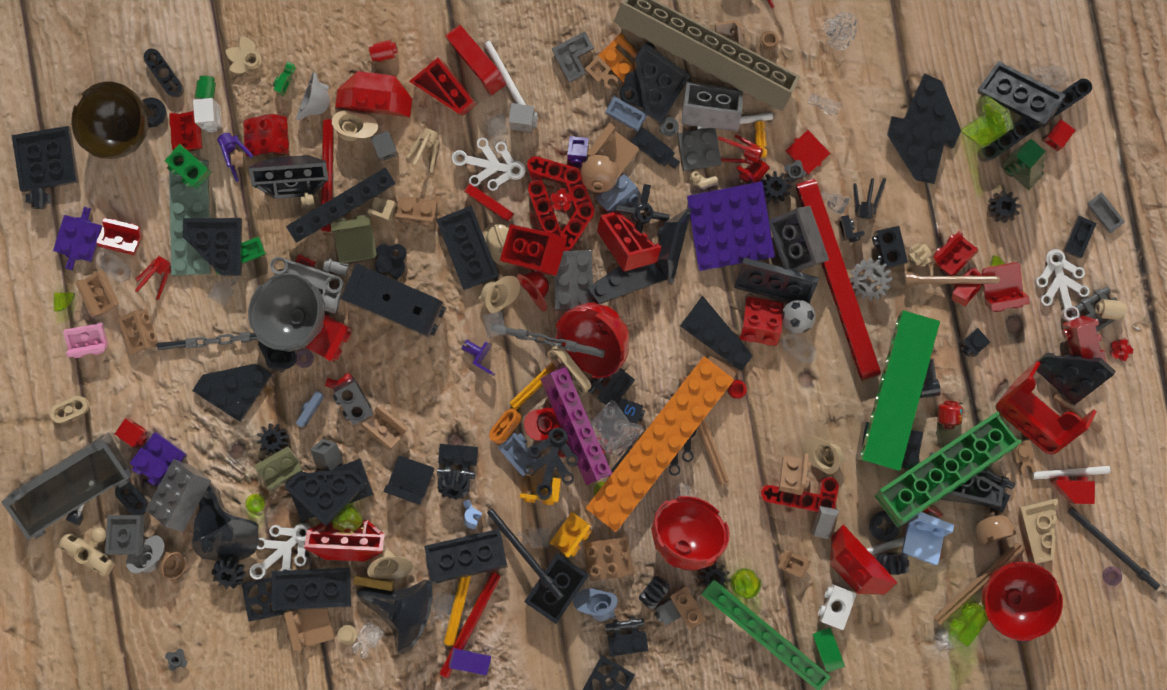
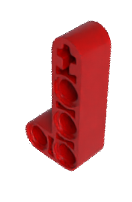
M460 24L445 35L450 45L475 73L491 96L507 85L495 64Z
M824 477L819 482L817 494L804 491L802 495L791 493L792 499L788 503L783 500V494L785 493L783 491H779L778 501H776L777 497L769 496L767 499V495H764V491H768L769 488L771 492L778 493L779 486L764 485L759 490V496L765 502L818 512L824 499L829 501V508L835 509L839 483L833 477ZM828 480L833 483V488L830 491H827L824 487L825 482ZM806 495L811 499V503L808 506L802 504V498Z

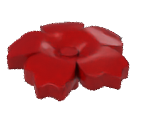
M563 188L557 190V194L552 193L550 196L551 202L554 203L552 208L559 211L561 208L564 211L569 210L571 206L569 202L574 200L573 195L570 193L566 194V189Z
M1126 338L1120 339L1118 342L1114 340L1111 343V349L1113 350L1110 352L1111 357L1119 358L1121 362L1127 361V358H1129L1128 354H1133L1134 350L1131 345H1128L1129 340H1126Z

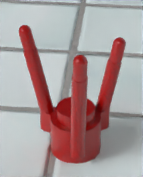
M737 134L734 137L747 144V147L721 136L718 137L720 141L745 150L744 157H747V159L721 158V162L747 163L753 165L754 162L759 163L763 153V149L759 145L753 144Z
M158 255L136 278V282H138L146 275L135 289V292H139L155 272L160 275L164 272L165 274L156 296L158 301L168 275L171 273L169 268L171 263Z

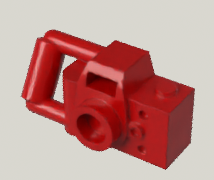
M970 267L963 275L982 276L975 267ZM954 284L952 300L966 307L977 292L980 291L983 284Z

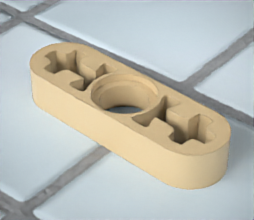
M554 346L548 352L549 359L558 370L564 367L567 368L577 393L584 395L591 388V383L568 353L558 346Z

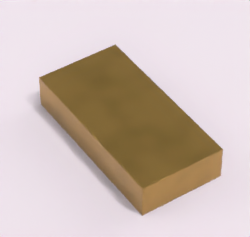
M356 575L354 576L353 584L392 591L395 582Z

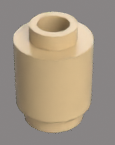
M1101 299L1095 306V313L1099 318L1123 319L1127 311L1126 304L1116 300Z

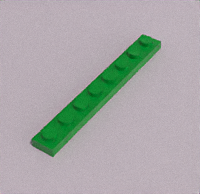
M712 578L701 591L702 596L813 688L821 690L831 678L827 672L715 579Z

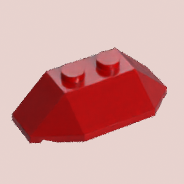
M357 71L337 89L335 109L411 117L413 98L394 75Z
M333 519L327 527L320 523L314 528L307 530L304 549L325 560L365 562L383 553L385 534L368 520Z
M844 524L831 536L830 566L855 593L885 595L898 583Z

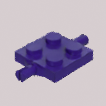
M84 207L81 217H71L68 215L63 217L53 251L68 257L65 269L73 271L76 260L93 261L97 248L96 242L103 226L88 220L91 208Z

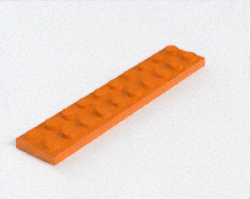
M703 356L585 509L613 531L617 532L734 379Z

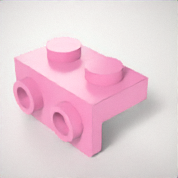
M103 323L70 328L63 331L68 347L67 357L81 358L85 354L90 353L98 355L103 353L109 344Z

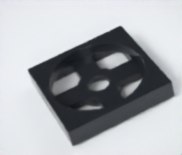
M271 577L242 583L248 622L284 615L287 612L286 610L271 613L272 593H269L266 588L267 582L272 583ZM258 585V595L249 598L252 587ZM262 595H266L268 597L267 602L261 601ZM256 604L260 605L262 607L263 615H260L253 611V609L250 606Z
M601 655L583 690H594L592 686L593 678L601 682L602 687L600 690H627L635 673ZM604 665L613 666L607 675L598 672V669ZM619 671L625 675V686L616 680ZM608 678L613 681L610 686L605 684V680Z

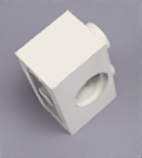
M213 98L193 100L195 123L208 133L217 132V129H223L221 106Z
M832 584L831 587L826 589L824 606L821 605L819 608V621L844 630L857 593ZM835 601H839V610L832 611V603Z

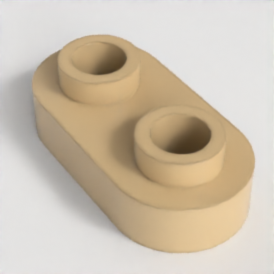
M74 396L54 405L50 410V417L56 423H65L84 415L89 409V402L85 397ZM79 402L82 403L81 409L77 408V404ZM61 410L65 413L63 417L59 415Z

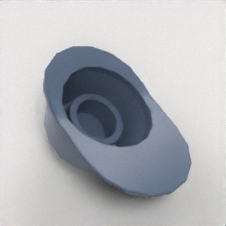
M588 588L578 592L573 599L574 607L578 611L591 615L596 621H605L615 617V607L618 600L613 593Z

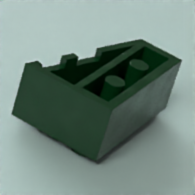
M1029 139L1016 148L1001 167L1007 176L1014 177L1030 191L1044 175L1042 170L1045 167L1043 162L1045 161L1046 151L1035 141Z

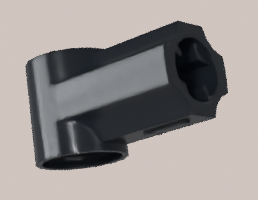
M930 359L920 398L936 397L941 394L940 383L936 379L934 359Z

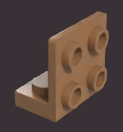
M609 123L587 152V158L594 155L609 157L610 161L613 163L615 161L619 166V178L639 151V148L615 131L616 127Z
M628 535L584 543L590 581L620 578L634 574Z
M328 608L290 610L284 613L293 651L335 638Z

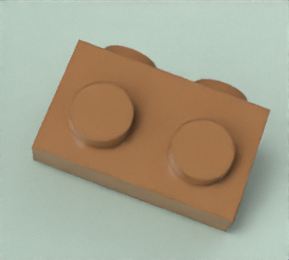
M104 270L97 271L90 277L75 282L91 316L103 315L119 305Z
M378 404L373 411L374 414L368 417L361 427L391 451L405 435L408 428L401 419H396L388 408Z

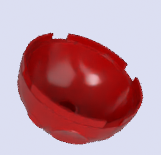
M585 303L568 310L558 320L555 327L557 328L555 339L571 340L581 345L605 350L604 356L598 357L564 349L581 371L592 374L593 378H604L615 373L626 361L629 353V331L626 323L612 308L597 303Z
M678 496L677 499L669 502L667 500L656 512L651 527L655 550L658 551L665 562L674 568L696 571L712 566L723 555L728 546L730 532L727 521L724 523L719 516L720 511L703 499L693 496Z
M1022 561L1004 565L991 574L983 587L981 602L986 617L992 626L1006 637L1018 641H1030L1049 633L1060 619L1063 609V595L1057 580L1049 571L1037 564Z

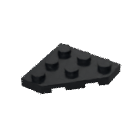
M644 43L633 59L643 112L656 122L662 123L691 75Z
M924 73L904 119L948 128L944 146L953 149L961 133L958 120L943 82Z
M891 116L887 136L913 178L917 181L935 184L948 128Z
M183 218V238L221 276H242V218Z
M1045 353L1037 360L1040 362V365L1036 370L1074 405L1106 382L1116 372L1102 358L1093 357V359H1086L1077 355L1055 356L1054 353Z
M257 363L203 374L192 391L237 421L242 422L273 374Z
M353 470L317 471L311 473L297 472L284 487L327 527L367 483Z

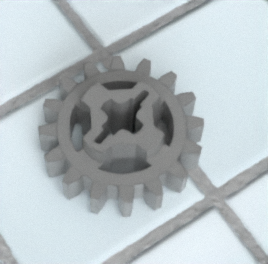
M872 258L868 262L864 259L860 262L861 265L856 264L854 266L856 270L851 271V274L854 276L850 278V281L854 282L852 287L857 289L856 295L862 294V299L868 296L869 301H872L875 296L878 300L881 298V294L885 295L887 293L886 289L891 288V285L888 283L893 280L892 277H888L891 271L884 269L886 264L879 265L880 260L873 263ZM866 268L865 274L860 275V272ZM882 284L881 288L876 291L877 285Z

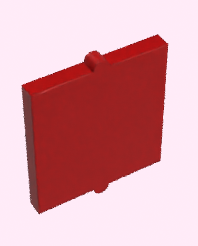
M809 130L799 138H796L795 142L785 151L794 161L799 160L802 162L803 170L807 175L817 166H821V162L831 154Z

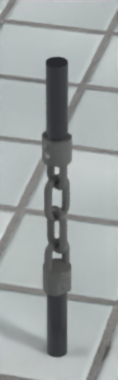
M241 332L238 336L223 334L209 339L206 337L186 338V340L157 343V349L166 350L185 347L189 349L205 347L211 343L225 345L232 344L234 341L241 340V343L258 339L255 333ZM230 337V341L221 342V338ZM197 340H203L204 344H198Z

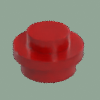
M734 380L728 387V394L734 399L744 397L747 392L746 384L741 380Z

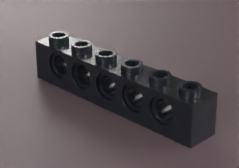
M385 167L290 223L286 228L295 243H298L391 188L396 183Z

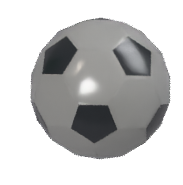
M795 300L789 302L784 307L781 318L784 327L789 332L801 334L813 327L816 315L815 310L808 302Z

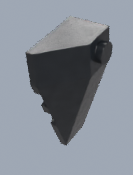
M975 475L940 500L1000 508L1002 506L1004 488L985 477Z

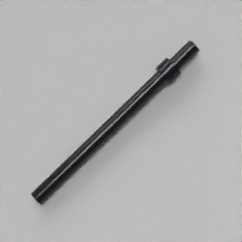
M1071 507L1067 511L1131 568L1141 581H1145L1154 590L1161 586L1150 576L1149 571L1135 563L1075 508Z
M493 508L489 509L487 514L542 580V585L546 590L549 589L557 600H560L564 595L555 585L554 579L545 573Z

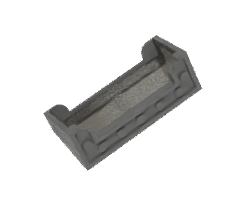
M108 432L16 488L1 502L28 540L33 537L37 539L46 533L45 529L49 525L113 486L118 485L120 488L129 482L128 478L132 473L113 437Z

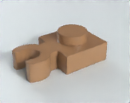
M599 56L585 68V71L597 83L602 80L604 87L609 91L611 86L608 85V81L613 80L616 84L618 83L616 76L609 75L611 68Z
M1030 439L1024 440L1017 448L1012 450L1014 463L1020 462L1021 464L1019 466L1021 475H1025L1024 469L1026 466L1030 468L1031 473L1036 470L1035 466L1030 462V459L1035 458Z

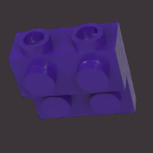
M154 432L145 446L140 448L130 464L133 465L132 470L139 475L144 473L149 477L147 481L157 487L173 459L182 462L187 453L159 433Z

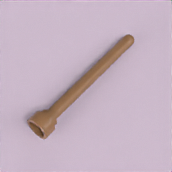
M906 272V288H914L918 284H997L1000 282L998 276H918L914 272Z

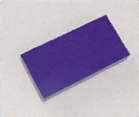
M453 648L449 668L487 675L491 656Z

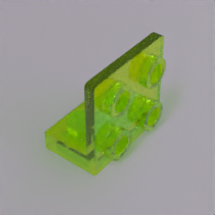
M987 95L980 99L983 106L981 109L984 114L961 129L962 134L981 148L986 147L1014 128L1009 111Z
M974 602L967 603L962 608L960 617L951 622L948 633L966 647H969L989 621L984 610H982L983 607Z

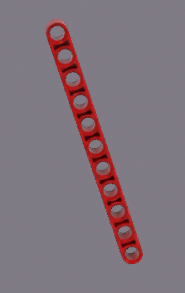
M815 178L796 184V191L801 206L811 207L829 258L828 261L821 263L859 377L864 381L880 376L881 370Z

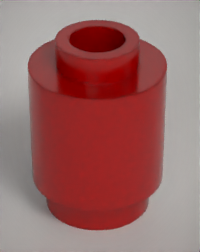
M390 39L374 43L373 46L369 47V52L373 62H381L396 58L398 48L396 42L392 43Z

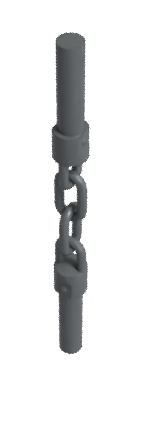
M496 324L491 326V331L514 336L525 341L527 339L534 340L540 344L558 346L567 351L582 352L598 357H603L605 354V350L581 345L571 340L550 338L546 335L530 333L528 330L520 328L513 329ZM538 337L546 338L544 341L537 340Z

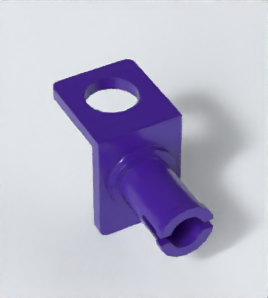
M467 339L464 343L470 346V348L462 345L461 350L475 357L474 365L495 377V373L481 365L492 345L486 341L482 347H479Z

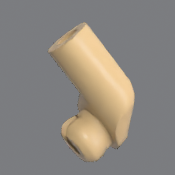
M697 171L691 174L690 181L700 189L718 185L716 176L704 178Z

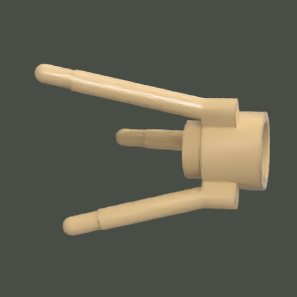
M424 128L423 133H420L417 141L406 156V159H409L421 143L413 161V166H416L425 146L431 148L433 145L430 163V173H433L437 146L439 144L437 139L438 133L428 128Z

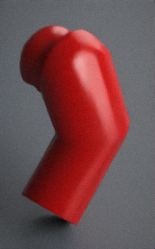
M346 373L339 380L327 378L325 387L334 389L336 386L353 378V376Z

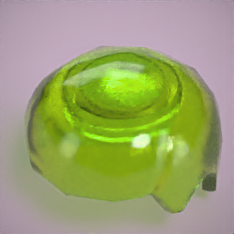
M347 505L331 523L334 529H338L341 532H345L346 528L354 531L362 525L363 517L356 507Z
M738 569L730 578L731 589L739 597L750 599L757 596L761 590V579L751 569Z

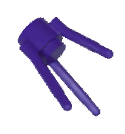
M224 133L217 138V141L221 147L227 167H230L235 181L238 182L239 179L234 165H231L229 152L234 151L237 144L250 158H253V155L239 141L237 135L232 137L231 133Z

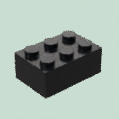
M869 422L861 423L856 460L860 458ZM911 430L901 468L910 470L918 464L923 432Z
M558 552L545 569V573L554 579L555 585L564 596L557 600L549 589L546 590L542 585V580L539 578L524 600V603L555 624H557L589 577V573Z

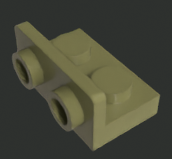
M289 447L254 465L256 471L265 480L270 491L292 479L297 472H303L299 459Z

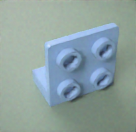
M919 513L908 521L902 553L932 565H937L943 538L953 532L954 525L928 514Z

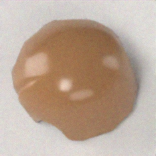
M175 550L164 552L157 561L159 574L168 580L178 578L184 573L186 568V557L181 552Z

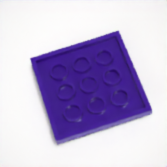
M762 181L687 196L689 209H692L690 218L699 271L742 264L743 258L755 261L775 258Z

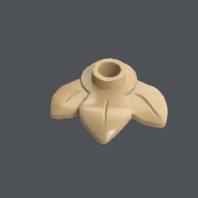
M241 36L240 47L226 49L228 58L233 62L230 66V71L236 74H242L248 69L255 70L262 63L260 54L256 52L255 43L247 37ZM255 58L256 61L251 64L249 62L250 59Z

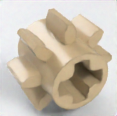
M917 243L909 249L911 253L908 257L914 266L920 264L923 267L931 262L929 257L932 256V252L927 245L923 244L920 246Z

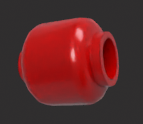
M946 400L943 404H940L938 407V423L942 424L945 429H955V426L961 425L963 421V407L959 405V402Z

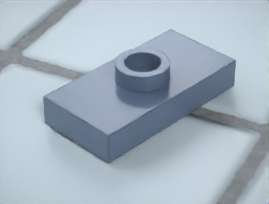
M615 96L605 111L606 115L636 132L639 131L647 117V114Z
M316 391L311 400L304 403L301 408L303 413L296 422L298 426H307L325 397L323 393Z

